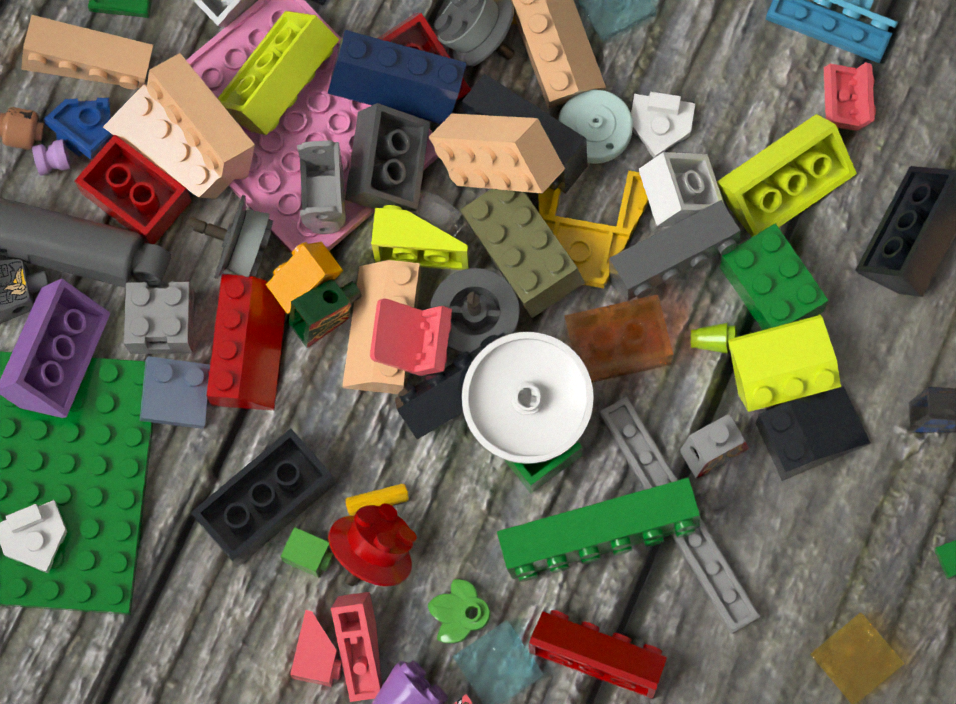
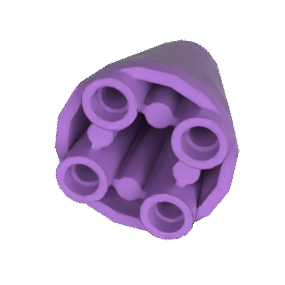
M412 660L410 663L399 661L394 666L372 704H444L449 698L439 686L435 684L432 687L424 678L426 675L425 670L416 661Z

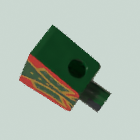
M330 279L291 301L289 325L305 347L308 348L349 318L351 303L362 297L361 292L353 281L340 288L335 280Z

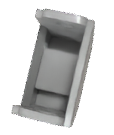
M330 140L304 142L301 145H297L300 157L302 196L300 216L302 223L317 234L335 233L346 223L344 171L339 142Z

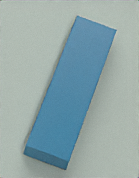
M773 0L765 19L879 64L892 35L888 31L807 0Z

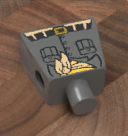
M21 259L0 260V324L31 311L35 303L34 292H39L42 287L50 284L46 271L30 274L27 265Z

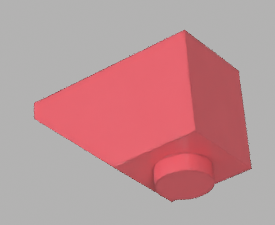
M305 610L290 675L296 680L332 687L333 680H339L342 661L338 660L339 654L313 612Z

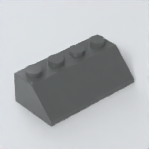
M722 200L610 257V283L628 301L635 297L637 299L649 295L654 287L663 282L670 284L680 278L686 270L690 268L694 270L699 269L709 262V258L719 253L725 255L733 251L740 241L741 231Z

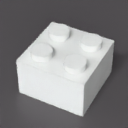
M662 152L639 168L643 186L657 226H672L722 200L708 154Z

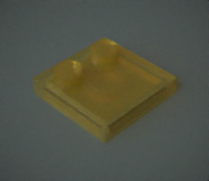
M861 612L810 654L851 704H857L905 664Z

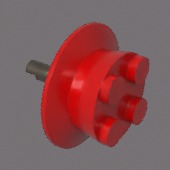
M383 503L380 506H363L357 510L355 516L342 517L331 526L328 534L329 545L339 563L349 571L344 578L347 585L354 586L361 579L378 586H395L404 582L411 573L412 559L409 551L412 549L417 535L398 516L397 510L392 505Z

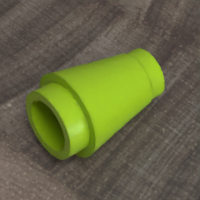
M727 322L691 329V348L729 354L728 339L737 337L736 325H729Z

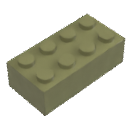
M490 189L460 209L469 227L506 281L511 285L532 318L585 283L577 266L524 192Z

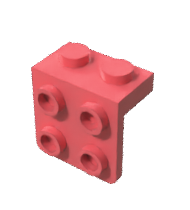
M387 298L378 300L370 358L374 362L419 376L444 371L447 361V345L451 330L452 309L438 306L420 310Z

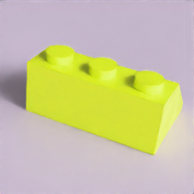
M821 315L728 339L738 395L748 412L841 387L837 359Z

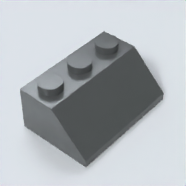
M378 103L359 111L345 200L371 209L395 205L401 207L402 210H418L430 122Z

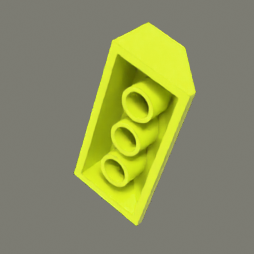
M284 11L217 99L237 123L251 132L267 135L277 127L279 118L286 109L296 102L297 95L302 88L313 80L316 74L315 71L321 63L332 55L334 46L339 39L316 15Z
M815 114L718 180L717 185L729 209L750 236L753 237L775 223L779 228L857 173L836 124Z

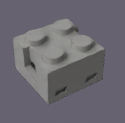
M147 282L126 283L124 345L130 354L193 353L195 293L190 282H169V287L149 288Z

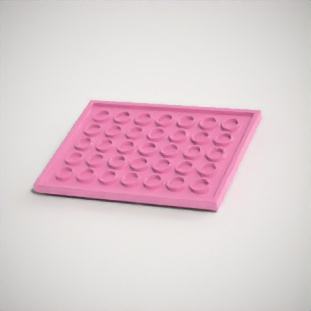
M258 0L186 61L216 98H218L284 11L316 15L339 39L334 46L332 55L321 63L315 71L316 74L313 80L302 88L297 95L296 102L286 109L279 118V124L273 131L267 135L254 133L238 123L255 144L248 177L243 180L235 179L229 185L240 199L242 194L246 195V205L250 210L270 214L269 219L274 220L271 232L291 254L298 245L304 242L309 244L322 241L328 251H330L375 212V209L345 200L346 223L339 231L331 234H317L308 229L302 223L300 216L302 196L300 157L297 145L311 141L330 140L339 142L346 195L357 115L359 111L371 105L327 94L341 37L305 0ZM430 129L423 170L439 158L429 138L433 133Z

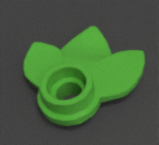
M454 579L451 584V594L437 595L428 603V609L432 616L438 621L443 622L437 636V640L443 643L451 644L464 641L471 631L484 628L491 616L488 604L478 598L476 588L465 580ZM473 608H477V616L473 619H470V610Z

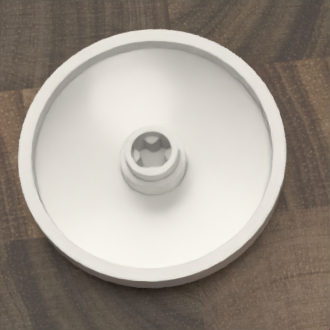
M519 332L493 341L475 357L464 379L462 407L470 431L477 441L489 452L510 462L523 464L540 463L561 455L581 437L592 413L593 387L584 363L568 345L546 334Z

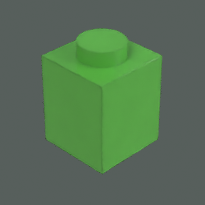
M294 527L280 557L284 563L319 578L322 570L328 571L334 554L331 553L332 550L329 542Z

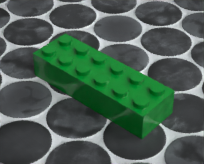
M688 477L497 531L505 565L511 578H518L519 582H525L537 578L538 572L550 569L551 573H557L569 569L570 563L580 560L582 564H589L599 561L601 559L600 555L612 551L614 555H621L632 551V546L645 543V546L648 547L664 542L663 537L676 534L677 538L696 533L695 528L700 527V514Z

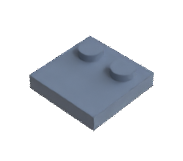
M147 356L145 359L140 421L203 429L206 420V395L210 365Z

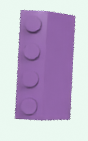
M59 279L42 287L1 376L0 395L21 409L60 418L67 417L110 316V312L64 279Z

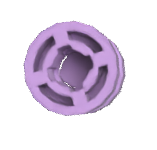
M63 139L53 141L48 148L42 144L32 147L34 161L40 176L50 174L52 168L61 171L71 169L68 151Z

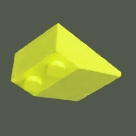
M386 205L383 208H375L371 242L375 263L394 260L420 263V267L469 269L468 245L413 213L402 210L399 206Z

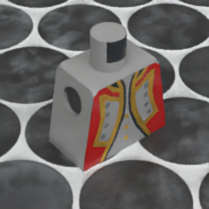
M728 414L691 434L680 449V453L695 478H698L747 451L749 448L732 417ZM694 450L697 451L699 458L696 456Z

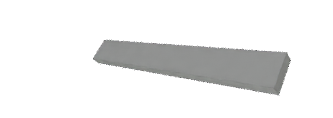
M627 396L599 412V416L644 490L677 481V478ZM700 518V527L695 528L696 533L677 538L676 534H673L672 537L732 635L760 619L761 616Z

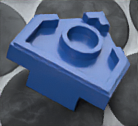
M109 97L97 98L95 101L65 99L44 118L45 125L56 132L57 140L63 139L66 147L79 157L84 154L92 159L112 138V134L103 128L111 119Z

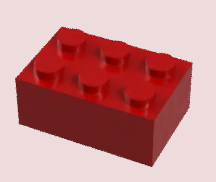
M114 135L74 180L82 195L128 230L142 234L146 244H155L192 201L187 189L117 135Z

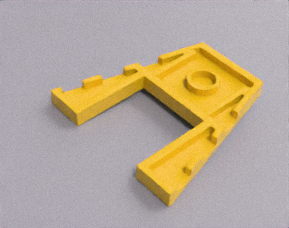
M628 170L616 227L556 216L562 191L559 188L553 190L548 187L543 193H538L539 214L577 266L585 282L583 285L605 288L610 278L609 258L624 251L647 207L649 200L640 172Z

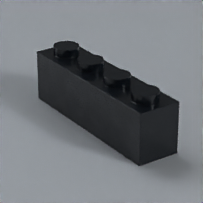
M504 332L498 336L494 334L487 337L480 343V347L470 353L466 351L456 356L453 363L444 368V371L428 374L423 382L416 386L409 385L398 393V397L395 398L396 409L417 440L463 412L462 388L471 363L487 345L506 336Z

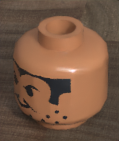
M10 107L6 113L0 114V137H2L4 145L29 150L34 146L35 141L41 142L44 123H39L37 112Z

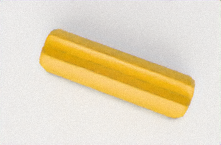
M398 484L347 497L345 503L349 515L353 516L363 506H380L383 503L396 505L407 502L409 495L406 485Z

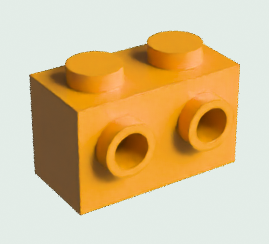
M322 241L309 244L304 242L298 245L292 251L293 256L288 262L282 263L273 271L274 276L266 284L287 314H290L292 300L330 279L335 280L343 272V269Z

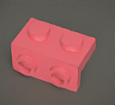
M831 63L824 67L826 119L836 124L838 128L858 131L874 122L876 106L874 104L873 87L875 80L871 63H864L858 68Z

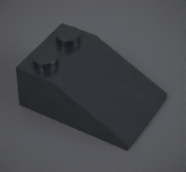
M844 386L779 405L760 413L755 423L782 481L868 446L871 443Z

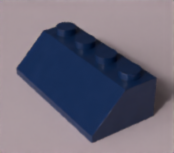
M345 30L340 40L327 94L371 106L378 103L430 122L442 124L453 111L460 91L466 62Z

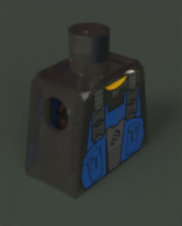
M927 387L909 402L910 433H956V388Z

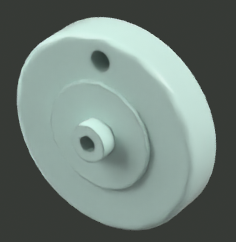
M594 89L575 95L566 102L559 115L560 122L586 138L588 163H604L615 159L627 148L631 140L633 129L631 112L625 102L611 92Z

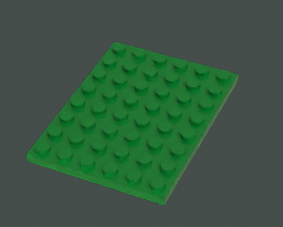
M0 351V379L12 352ZM91 358L68 415L65 418L21 409L0 395V522L7 520V515L31 505L37 504L41 506L54 500L57 503L67 529V534L56 552L49 573L6 557L0 545V606L131 615L154 424L153 422L140 421L145 361Z

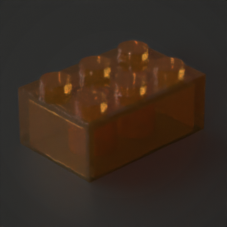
M658 295L564 315V329L568 345L584 363L592 383L672 365L674 354Z

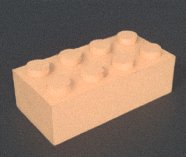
M451 113L429 136L437 156L442 159L449 172L450 179L456 186L543 193L565 170L538 118Z

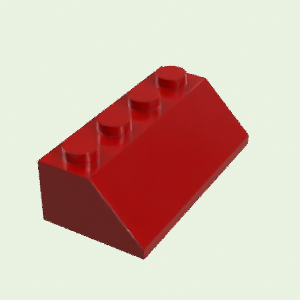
M221 275L206 395L211 406L275 410L286 312L267 287L268 281L254 276Z
M551 610L550 614L542 611L529 641L530 654L653 699L667 657L661 655L663 652L661 649L648 644H644L643 648L630 644L631 639L619 633H613L612 637L600 633V627L585 621H582L581 625L568 621V615L556 610Z

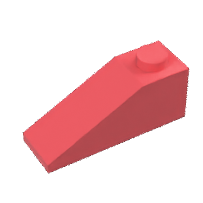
M370 592L338 596L331 607V613L350 702L375 699L382 687L377 627Z

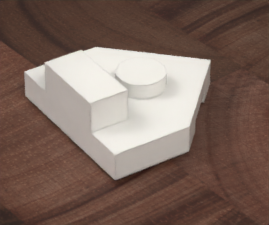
M650 92V96L634 94L631 111L633 120L632 131L642 140L653 158L690 136L695 103L680 101L681 96Z
M54 500L41 506L37 504L31 505L7 515V520L0 522V545L6 557L49 573L56 552L67 534L64 521Z

